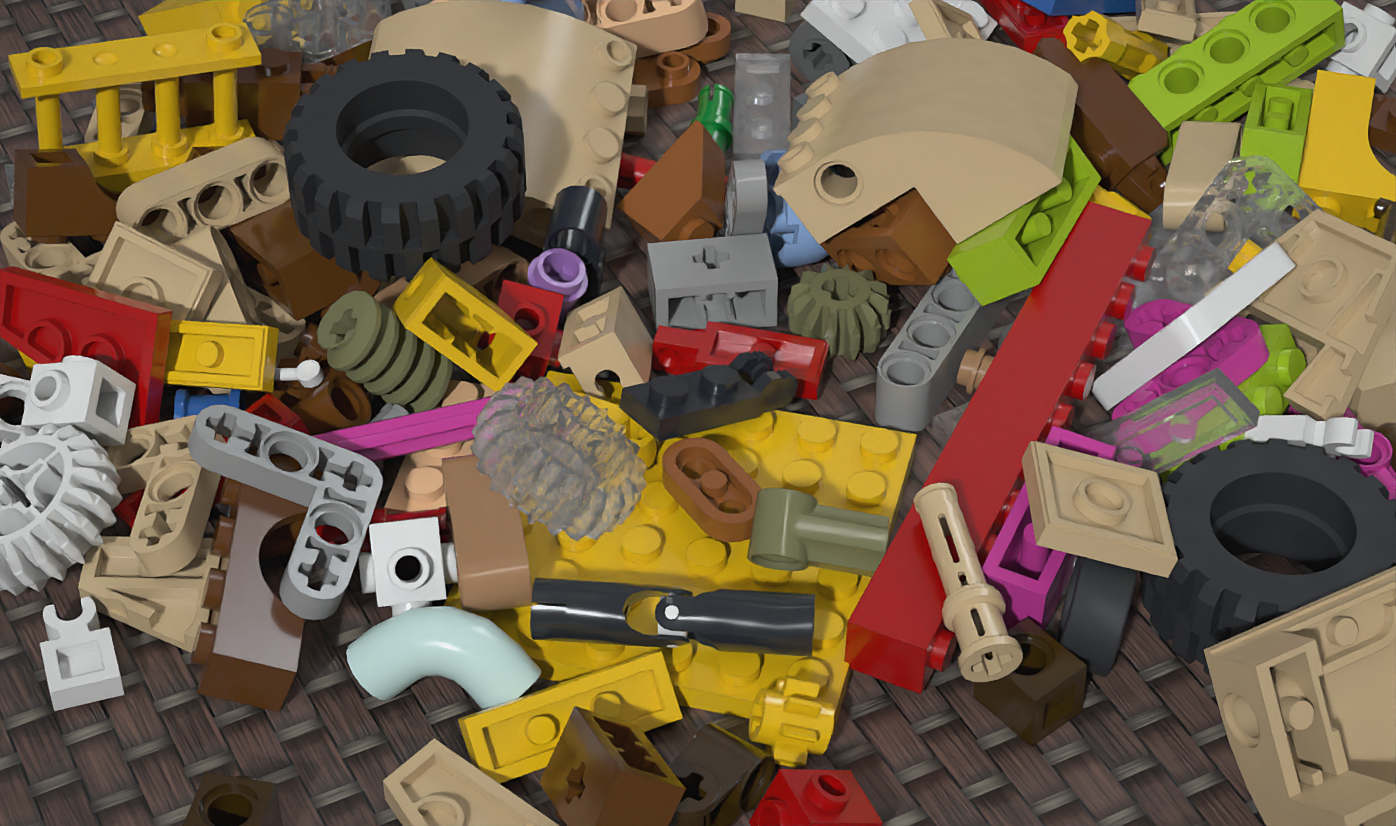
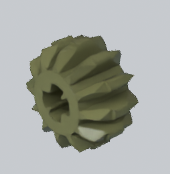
M824 263L820 273L804 271L800 283L791 286V295L788 296V327L791 335L826 340V343H829L828 362L836 355H845L854 361L858 351L875 353L878 342L886 338L887 329L890 328L891 310L889 309V295L887 294L886 284L874 281L872 270L852 271L850 263L842 269H833Z

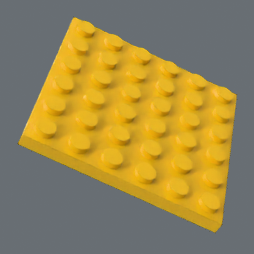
M548 371L539 391L544 401L560 392L573 391L586 394L574 374ZM596 379L597 383L604 389L605 401L619 405L622 388L624 387L618 382ZM774 410L759 414L758 418L660 442L656 439L657 456L654 463L648 469L636 474H620L556 453L547 448L542 441L541 424L522 429L510 460L525 538L532 591L535 578L678 586L693 593L692 597L719 589L816 594L812 657L718 651L713 647L700 644L695 639H689V644L677 648L532 640L530 630L531 606L472 614L489 619L515 640L542 670L538 678L557 682H565L652 651H662L680 706L750 719L752 706L760 689L775 691L778 679L785 680L788 676L819 683L820 687L816 700L833 705L834 724L832 735L834 734L852 669L849 668L850 663L844 662L847 621L872 577L808 566L807 569L802 571H782L753 564L747 558L750 539L741 542H724L710 537L666 491L662 481L663 454L670 445L682 439L705 438L721 445L762 489L782 488L795 490L813 496L817 499L818 505L889 517L887 551L916 454L917 434ZM454 583L444 606H452L462 610L458 583ZM648 597L636 602L631 607L628 615V625L642 634L658 636V622L655 619V609L660 601V597Z

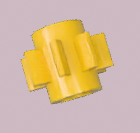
M787 676L785 680H777L775 691L762 688L756 695L749 720V739L752 742L766 744L764 752L775 758V764L796 768L797 765L805 766L807 754L822 756L826 751L833 730L834 708L831 703L816 700L820 687L819 683Z

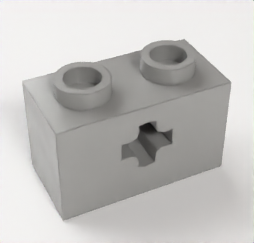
M767 233L647 243L648 293L656 332L659 325L691 331L705 329L708 321L748 328L777 326L778 277Z

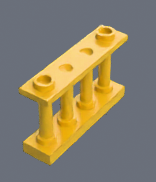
M222 22L213 24L208 28L56 49L39 47L27 53L8 55L9 67L21 99L35 97L39 149H76L88 164L94 180L111 190L123 192L127 187L136 182L185 163L193 147L227 146L245 138L256 137L248 119L238 120L237 68L261 65V53L246 22L237 24ZM213 72L214 123L180 129L179 76ZM154 80L157 132L122 138L119 85ZM95 88L98 141L63 147L59 94Z

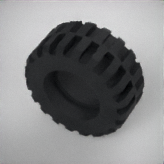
M405 49V54L389 55L388 50L371 53L369 60L358 63L354 58L340 64L337 68V74L333 76L325 73L309 88L310 95L304 93L292 109L291 118L286 123L284 129L283 153L295 222L301 234L310 240L311 247L328 260L335 256L336 265L356 275L360 270H364L369 273L371 279L390 282L391 276L406 277L407 283H410L425 262L432 257L455 274L461 270V264L470 261L475 265L492 252L491 244L501 245L514 230L513 223L522 215L525 206V192L527 190L522 118L518 107L511 102V95L495 79L489 81V74L471 62L463 66L460 65V60L456 56L439 52L437 57L427 56L423 49ZM402 155H425L446 161L430 170L406 175L383 174L367 169L377 162Z
M1269 438L1266 444L1252 445L1251 440L1247 439L1233 441L1223 451H1219L1216 446L1205 450L1193 457L1192 463L1186 461L1167 477V482L1161 486L1178 560L1168 578L1140 572V594L1143 607L1150 614L1149 621L1164 641L1173 639L1171 648L1176 654L1189 664L1195 660L1203 664V671L1210 676L1204 649L1396 566V500H1388L1390 493L1375 476L1371 475L1366 478L1361 475V469L1355 462L1344 456H1341L1339 460L1326 456L1325 448L1306 443L1304 449L1287 446V440ZM1249 553L1278 555L1297 561L1316 573L1304 575L1276 574L1252 567L1234 556Z

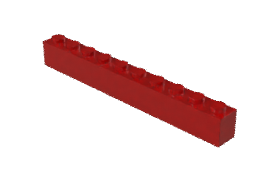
M1087 202L1041 282L1033 287L922 487L924 488L935 483H948L954 486L958 496V504L963 513L971 539L974 542L981 568L1025 483L1021 459L1029 442L1045 443L1053 426L1069 431L1075 407L1072 406L1074 400L1085 401L1091 389L1096 372V365L1093 364L1096 358L1103 361L1107 359L1116 335L1117 325L1114 324L1116 319L1127 320L1136 297V281L1146 283L1149 278L1157 251L1155 247L1148 246L1152 220L1094 202ZM914 503L847 621L844 662L850 663L849 668L922 694L934 669L940 672H944L947 669L956 647L957 637L955 632L950 631L945 626L942 618L943 603L947 597L936 564L932 558V552L920 514L917 512ZM948 536L946 537V542L953 562L958 563L960 558L953 538ZM961 575L959 577V580L964 582L966 580V576Z

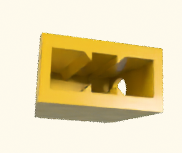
M432 257L425 262L392 307L406 329L497 394L502 391L538 344L500 307ZM485 331L489 334L496 333L492 343L482 351L477 350L478 341Z

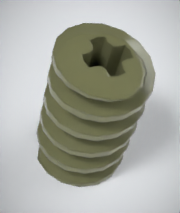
M354 290L337 300L322 318L316 331L317 343L322 349H328L327 361L336 371H346V376L353 382L363 383L364 387L371 394L381 395L386 403H391L392 406L398 404L409 414L433 409L439 403L447 390L452 375L453 362L406 329L396 313L389 307L378 303L374 297L365 291Z

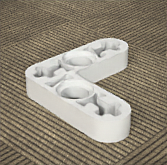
M1277 241L1273 242L1178 318L1094 380L1090 391L1104 409L1108 411L1208 338L1296 266Z

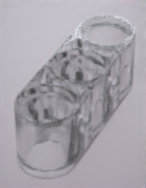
M268 0L247 10L243 15V23L246 22L259 51L266 48L302 51L303 63H318L372 40L375 27L381 20L391 16L390 0Z

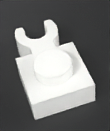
M1308 415L1248 416L1244 440L1250 439L1252 445L1266 444L1269 438L1287 440V446L1305 449L1307 443L1325 448V455L1334 459L1335 455L1363 459L1371 457L1374 431L1371 429L1357 430L1358 420L1348 417H1335L1327 421H1315Z
M89 596L81 598L83 612L74 620L64 621L57 618L54 605L45 606L43 610V619L49 641L41 642L40 647L54 711L124 695L109 627L100 629L96 606Z

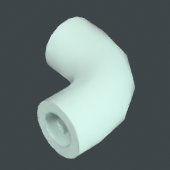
M452 606L410 608L373 626L352 642L346 652L350 669L360 685L372 696L383 701L392 700L421 678L441 676L455 681L466 690L482 710L519 698L538 679L542 672L525 650L489 619Z

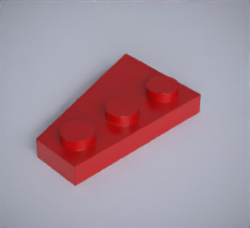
M15 266L0 268L1 338L38 364L62 363L65 356L71 355L100 361L136 384L128 428L159 423L173 310Z

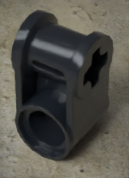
M569 186L558 192L554 199L543 252L553 248H561L576 254L582 260L588 278V286L584 293L588 294L589 300H594L600 296L605 266L606 247H604L608 211L607 202L599 192L592 188Z

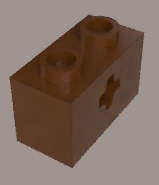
M574 706L539 782L557 809V817L565 822L567 826H669L686 790L638 725Z

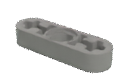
M764 160L732 161L724 201V235L728 237L762 234L768 208L767 177Z

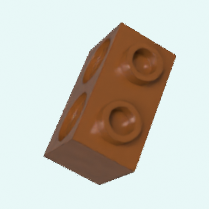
M909 189L820 245L841 268L850 263L852 271L855 272L872 270L874 281H879L886 285H935L949 271L951 265L947 258L957 243L916 189Z

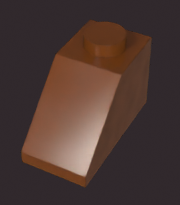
M695 120L616 206L638 234L649 243L713 238L724 226L725 154L705 126Z

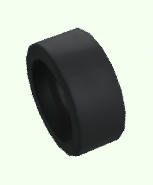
M1077 556L1056 641L1087 665L1086 672L1105 677L1113 667L1121 643L1138 570Z

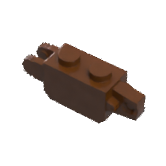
M1054 36L1052 38L1043 37L1037 44L1033 54L1069 73L1078 85L1070 135L1100 175L1101 180L1098 185L1108 192L1120 191L1147 215H1154L1163 209L1164 190L1168 173L1157 159V156L1167 146V131L1107 62L1092 58L1082 64L1073 52L1064 46L1065 43L1060 42V39L1057 40Z
M266 48L260 50L261 65L237 68L238 120L248 119L256 137L266 140H283L285 125L290 120L291 111L304 93L310 95L309 88L325 73L330 76L337 74L338 65L333 66L331 64L327 66L325 63H303L302 51ZM213 72L179 76L180 116H186L187 128L214 123ZM155 81L141 82V93L144 111L156 112Z

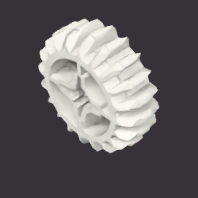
M49 422L42 426L38 432L30 427H26L19 439L12 441L5 437L2 440L0 448V591L8 590L15 596H18L27 587L40 592L51 577L64 581L66 571L76 562L85 564L84 554L92 546L104 544L100 536L102 529L113 525L117 521L112 509L118 506L123 499L117 490L121 478L117 474L113 463L107 458L108 453L95 439L90 440L83 432L77 431L70 424L58 428Z

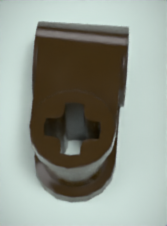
M713 723L705 724L693 736L688 746L668 765L686 788L669 826H733L743 814L750 812L764 796L774 774L775 758Z

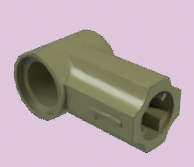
M782 488L761 489L757 493L747 558L753 564L774 570L802 571L807 569L808 566L872 577L886 553L889 517L818 505L817 499L813 496L795 490Z

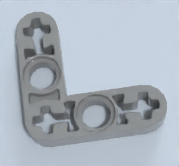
M223 404L211 405L201 410L195 419L188 441L190 455L198 465L214 473L308 507L281 580L279 594L283 604L290 612L301 618L319 620L331 616L339 607L347 589L382 489L383 477L379 468L371 460L360 454L232 406ZM216 434L229 438L227 443L215 440ZM251 445L258 447L255 456L248 454ZM278 453L290 455L301 464L302 469L297 472L283 471L274 466L269 456ZM316 469L323 472L320 480L313 478ZM344 482L355 485V492L343 488ZM319 525L335 526L347 535L349 542L340 545L328 543L321 539L315 528ZM314 564L327 569L320 585V591L307 586Z

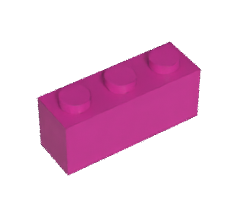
M1056 426L1052 427L1045 441V444L1111 461L1115 460L1117 447ZM1024 483L982 567V571L987 584L998 590L1004 598L1006 608L1002 617L1007 630L1028 617L1045 631L1072 575L1078 555L1036 545L1026 483Z

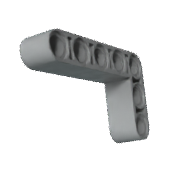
M951 266L949 271L935 285L929 288L878 363L875 397L876 422L882 428L914 434L923 430L930 423L956 384L958 371L967 349L975 351L979 349L1014 294L981 306L968 287L960 281Z

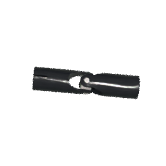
M535 578L531 602L537 605H531L532 640L677 648L689 644V639H695L700 644L713 647L718 651L812 657L816 594L719 589L692 597L693 593L678 586ZM648 597H660V601L655 609V619L658 622V636L642 634L628 625V615L631 607L636 602Z

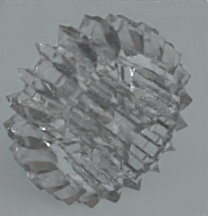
M523 376L515 383L507 382L487 402L477 416V423L471 431L475 439L470 449L479 458L476 469L481 474L491 477L489 489L492 492L502 493L509 500L508 509L518 508L527 515L529 524L536 521L546 525L550 534L554 536L564 530L571 539L579 541L585 535L598 540L605 532H612L618 524L622 525L635 509L634 506L641 499V492L647 485L643 477L647 466L637 456L640 450L638 444L625 437L626 426L615 423L607 415L608 408L600 409L590 401L589 394L580 396L574 393L565 382L555 387L548 378L542 376L535 382Z

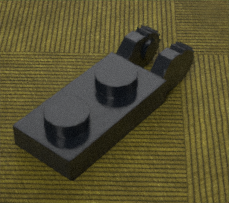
M754 350L752 353H740L728 367L726 365H708L702 370L672 377L660 376L652 379L650 382L622 388L619 408L660 442L758 418L759 414L774 411L777 407L781 409L782 406H787L789 402H792V398L796 396L795 393L799 389L797 388L799 383L796 381L797 378L785 369L782 371L778 369L775 372L773 369L774 363L771 362L772 359L760 350L758 352Z

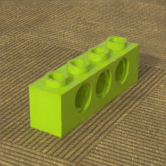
M1254 0L1235 14L1224 17L1217 26L1193 42L1179 47L1172 56L1146 73L1135 76L1127 86L1167 131V146L1158 154L1157 159L1165 166L1171 162L1182 121L1231 122L1249 110L1256 82L1287 85L1345 46L1343 8L1334 0Z

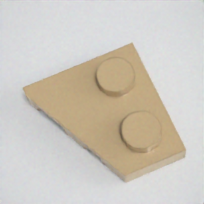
M101 536L104 544L92 546L86 552L85 564H83L78 585L80 597L89 596L95 603L96 611L192 653L199 624L201 621L210 623L212 610L201 608V599L210 568L219 569L221 557L210 555L213 538H202L195 558L178 572L167 576H154L148 573L129 545L130 537Z

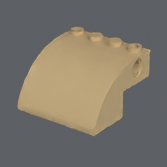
M454 0L430 3L401 11L379 22L375 27L369 59L371 53L388 50L389 55L405 54V49H423L425 55L437 57L439 52L450 54L460 60V65L466 66L471 62L489 74V81L495 79L511 95V102L518 107L522 118L527 186L525 206L521 217L513 223L514 230L510 233L511 236L544 249L554 199L558 192L569 186H586L596 190L604 197L608 208L605 233L610 230L637 45L563 13L534 5L501 0ZM402 155L382 160L367 169L383 174L406 175L430 170L446 161L425 155Z
M938 38L910 42L877 53L854 65L839 76H836L833 71L828 72L807 88L805 93L808 96V100L796 115L799 119L797 127L787 137L790 146L777 163L781 169L773 190L778 196L781 195L817 243L821 244L915 187L955 242L959 244L1062 182L1078 85L1069 73L1045 59L1013 46L982 39ZM841 164L844 169L849 167L856 176L851 178L840 177L831 171L829 166Z
M1396 566L1204 649L1231 749L1246 787L1266 826H1396Z

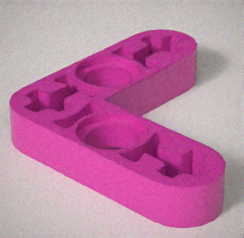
M1158 299L1133 309L1127 320L1123 323L1134 350L1193 305L1170 299ZM1234 316L1199 345L1123 400L1114 409L1111 417L1124 448L1129 451L1141 452L1161 446L1261 368L1268 361L1270 353L1258 323L1251 319Z

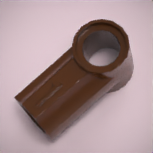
M327 364L323 369L324 378L322 382L312 387L305 398L290 408L291 411L302 419L310 436L366 424L370 421L372 414L371 402L375 395L371 394L364 387L363 383H355L348 378L346 371H336Z

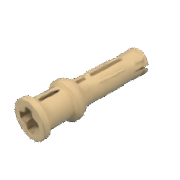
M948 483L928 485L915 495L914 505L920 514L932 552V558L936 564L947 597L943 603L942 618L945 626L950 631L955 632L962 652L958 657L960 672L965 679L972 682L998 680L1017 669L1023 659L1020 644L1015 638L1009 637L1002 617L1006 608L1004 598L998 590L986 582L975 551L974 542L971 539L963 513L960 510L954 486ZM948 536L953 538L960 558L958 563L953 562L946 542V537ZM961 575L966 576V580L964 582L959 580V577ZM992 652L993 658L988 660L985 656L986 653Z

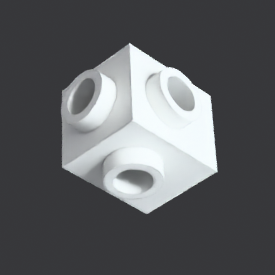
M1344 1L1341 7L1343 8L1345 46L1325 58L1329 62L1325 71L1376 78L1375 89L1386 93L1396 77V28L1393 27L1396 19L1372 4L1367 3L1362 11Z
M71 355L65 356L62 363L36 364L33 366L29 390L25 399L21 426L24 428L30 427L38 432L42 426L49 422L58 428L70 424L77 431L83 432L90 440L95 439L100 446L124 445L136 384L100 361L88 357Z
M438 517L369 524L371 552H363L358 555L362 594L376 592L377 606H391L392 617L410 608L433 607V600L447 599L445 584L458 583L453 542L440 544ZM406 555L415 556L420 563L418 575L411 580H402L395 573L397 561Z

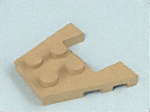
M1316 209L1275 240L1296 266L1235 316L1245 318L1248 314H1252L1270 324L1288 323L1293 336L1321 350L1283 396L1294 410L1303 415H1308L1315 421H1327L1330 418L1343 417L1396 304V244L1320 209ZM1223 281L1219 282L1217 285H1215L1213 288H1211L1209 291H1207V292L1204 294V296L1207 295V294H1208L1210 291H1212L1214 288H1216V287H1217L1219 284H1221Z

